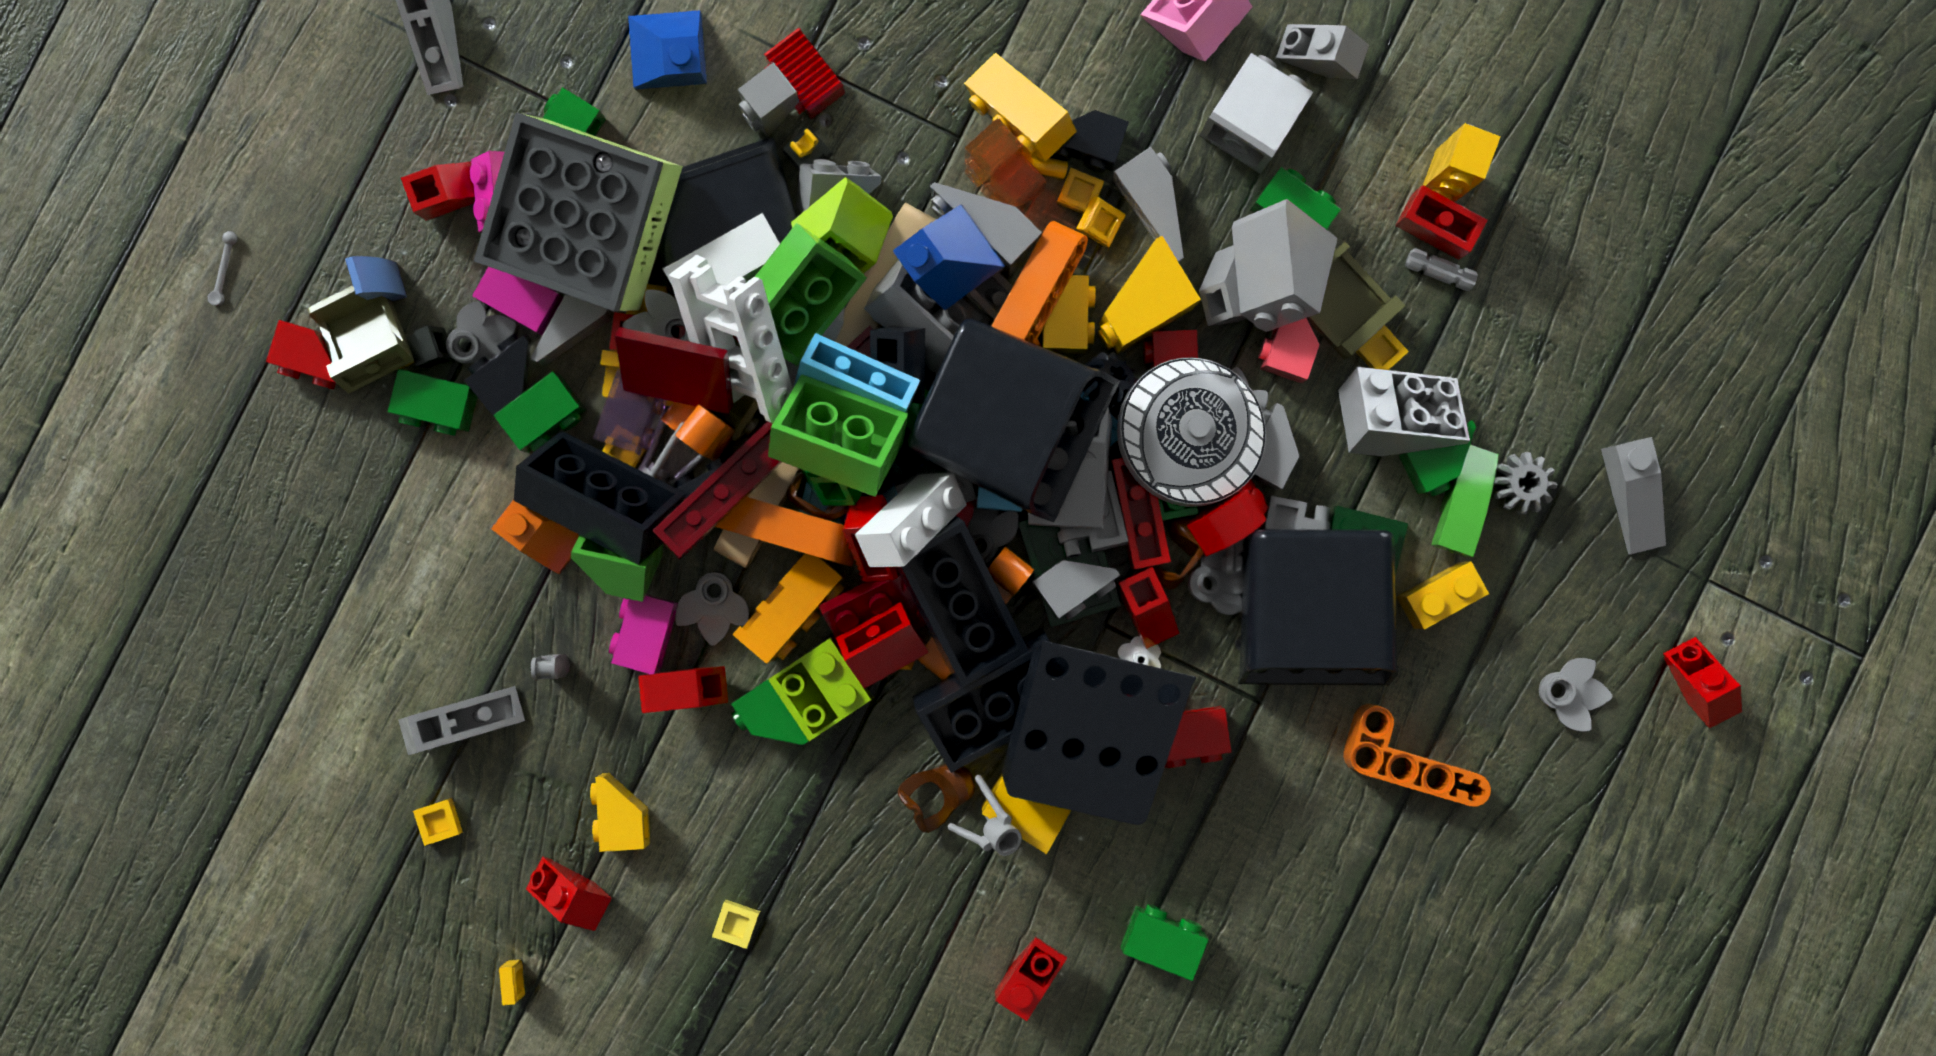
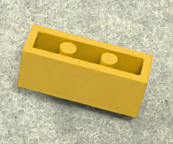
M997 53L991 56L964 83L971 95L968 99L971 106L982 116L988 113L993 118V124L1005 136L1009 133L1013 134L1016 137V143L1029 156L1035 153L1046 162L1077 132L1068 111Z
M1464 123L1436 149L1423 185L1456 202L1485 180L1501 136Z

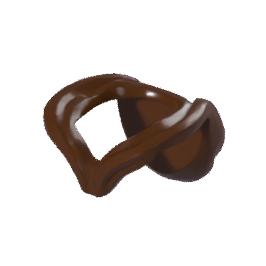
M802 472L795 476L787 489L788 499L811 516L833 520L848 512L849 505L828 506L824 512L797 497L796 493L804 476Z
M1190 516L1174 518L1169 522V533L1172 540L1191 557L1188 564L1180 575L1157 567L1154 569L1159 581L1167 590L1175 589L1191 572L1204 553L1187 527L1192 520Z
M943 764L931 770L911 775L902 782L897 793L902 803L914 812V820L918 828L924 833H929L942 826L954 809L964 804L973 796L975 781L973 775L966 767L963 766L951 773L947 765ZM933 782L938 785L944 795V805L938 813L924 819L922 810L910 796L924 783Z

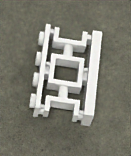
M695 255L669 274L689 341L728 350L733 403L744 395L753 397L757 401L760 414L764 415L766 421L774 423L793 388L763 281L753 277L746 283L744 277L738 276L727 286L716 282L712 266L708 265L707 259ZM733 335L738 337L740 347L735 345Z

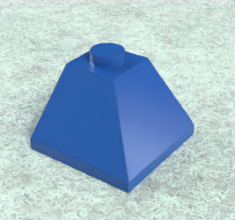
M700 10L628 16L633 87L635 90L707 84L702 14Z
M962 204L923 227L893 250L913 281L944 310L950 308L1005 267Z

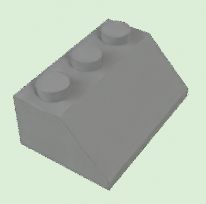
M899 259L873 289L864 307L873 320L883 327L925 328V366L936 375L959 325L965 319L970 318L988 324L991 319L967 296L960 299L947 310H944L913 281Z

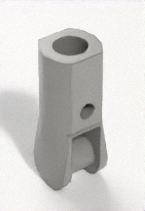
M565 654L533 657L531 660V676L533 680L558 679L566 677L569 672L570 663Z

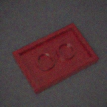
M619 327L615 334L623 391L696 407L699 404L705 409L730 413L733 407L728 350Z

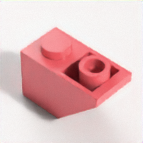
M1307 318L1274 329L1271 339L1265 337L1258 358L1263 360L1261 370L1299 383L1308 380L1320 344Z

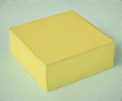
M725 900L712 937L747 949L760 911Z

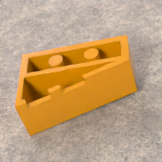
M805 553L781 579L769 597L756 607V612L743 627L739 626L732 635L766 664L775 661L777 657L783 661L796 647L797 643L793 641V638L799 631L803 629L807 633L821 617L816 612L819 609V605L839 596L845 589L840 584L845 577L823 558Z

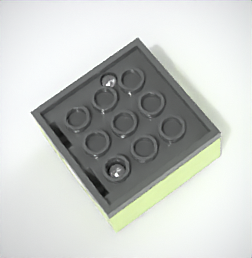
M515 113L474 262L612 311L640 310L683 166L547 119Z

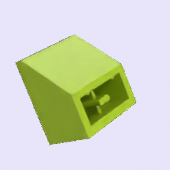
M845 177L794 219L791 225L792 228L796 223L803 226L846 256L864 274L878 260L893 214L888 208Z
M834 637L829 638L768 679L809 741L873 698L868 688L864 689L846 664Z

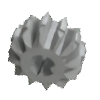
M1530 452L1522 453L1520 459L1515 454L1507 456L1508 465L1503 463L1497 465V471L1502 477H1496L1494 485H1501V490L1494 493V497L1496 499L1506 497L1504 509L1511 510L1516 506V511L1520 515L1526 514L1528 509L1533 512L1541 511V502L1550 503L1553 500L1546 490L1555 489L1558 486L1556 482L1548 481L1547 478L1553 475L1555 470L1553 468L1542 469L1545 464V458L1542 456L1533 460ZM1519 479L1529 480V488L1524 489L1525 486L1520 487Z

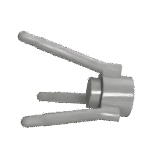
M660 420L638 470L675 487L674 483L687 476L706 457L698 454L668 480L670 472L663 468V465L679 441L675 434L684 422L679 424L657 461L653 462V456L666 426Z
M976 775L975 781L997 817L989 819L985 816L987 822L984 825V836L982 837L953 823L948 824V829L978 844L984 851H989L993 848L999 855H1010L1019 848L1022 840L1021 833L1011 824L1012 818L1004 811L982 776Z

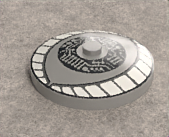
M1178 358L1155 366L1131 387L1119 412L1117 438L1120 453L1127 469L1146 491L1171 504L1200 507L1211 505L1230 497L1245 486L1253 477L1263 457L1266 443V426L1261 406L1255 394L1236 373L1211 360Z

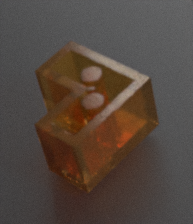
M999 118L993 121L965 147L964 164L967 168L964 172L977 187L983 184L992 194L989 196V199L1015 206L1021 211L1045 189L1047 182L1022 154L1023 144Z

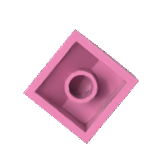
M1153 0L1141 13V16L1183 53L1206 61L1231 31L1240 24L1244 16L1251 10L1252 5L1249 0Z

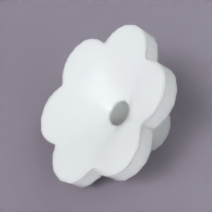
M1140 636L1134 637L1130 643L1122 644L1118 649L1120 659L1139 663L1138 658L1142 656L1144 660L1140 664L1161 668L1160 661L1158 660L1161 654L1160 647L1156 644L1146 649Z

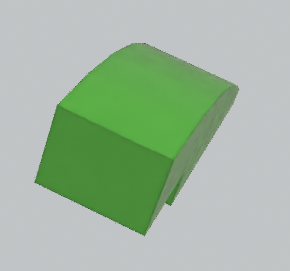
M1473 445L1469 446L1460 476L1449 481L1452 488L1445 492L1439 510L1442 514L1431 546L1463 557H1474L1488 511L1499 454Z

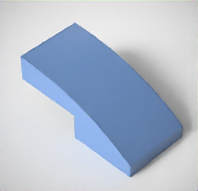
M367 256L345 258L356 295L366 300L383 296L391 301L407 297L396 262Z

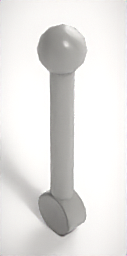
M227 231L222 236L225 245L214 291L208 294V302L214 306H220L225 301V297L222 294L232 245L238 241L237 235L232 231Z

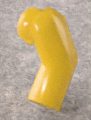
M1020 148V155L1033 172L1059 179L1065 178L1068 168L1067 161L1049 158L1045 162L1035 153L1029 156Z

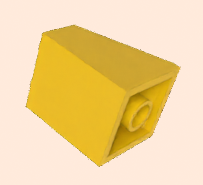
M1163 236L1155 239L1099 322L1101 329L1098 331L1100 339L1108 350L1114 348L1117 355L1150 336L1152 332L1162 329L1192 311L1201 300Z
M1001 773L991 791L1004 811L1012 818L1011 824L1019 830L1022 839L1047 854L1071 810L1010 796L1007 793ZM985 798L981 805L982 814L989 819L997 817L995 811Z

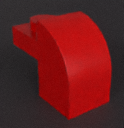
M1250 479L1245 486L1230 497L1201 509L1187 527L1204 554L1209 556L1239 542L1258 529L1267 520L1264 514L1269 507L1265 502L1262 492L1255 487Z

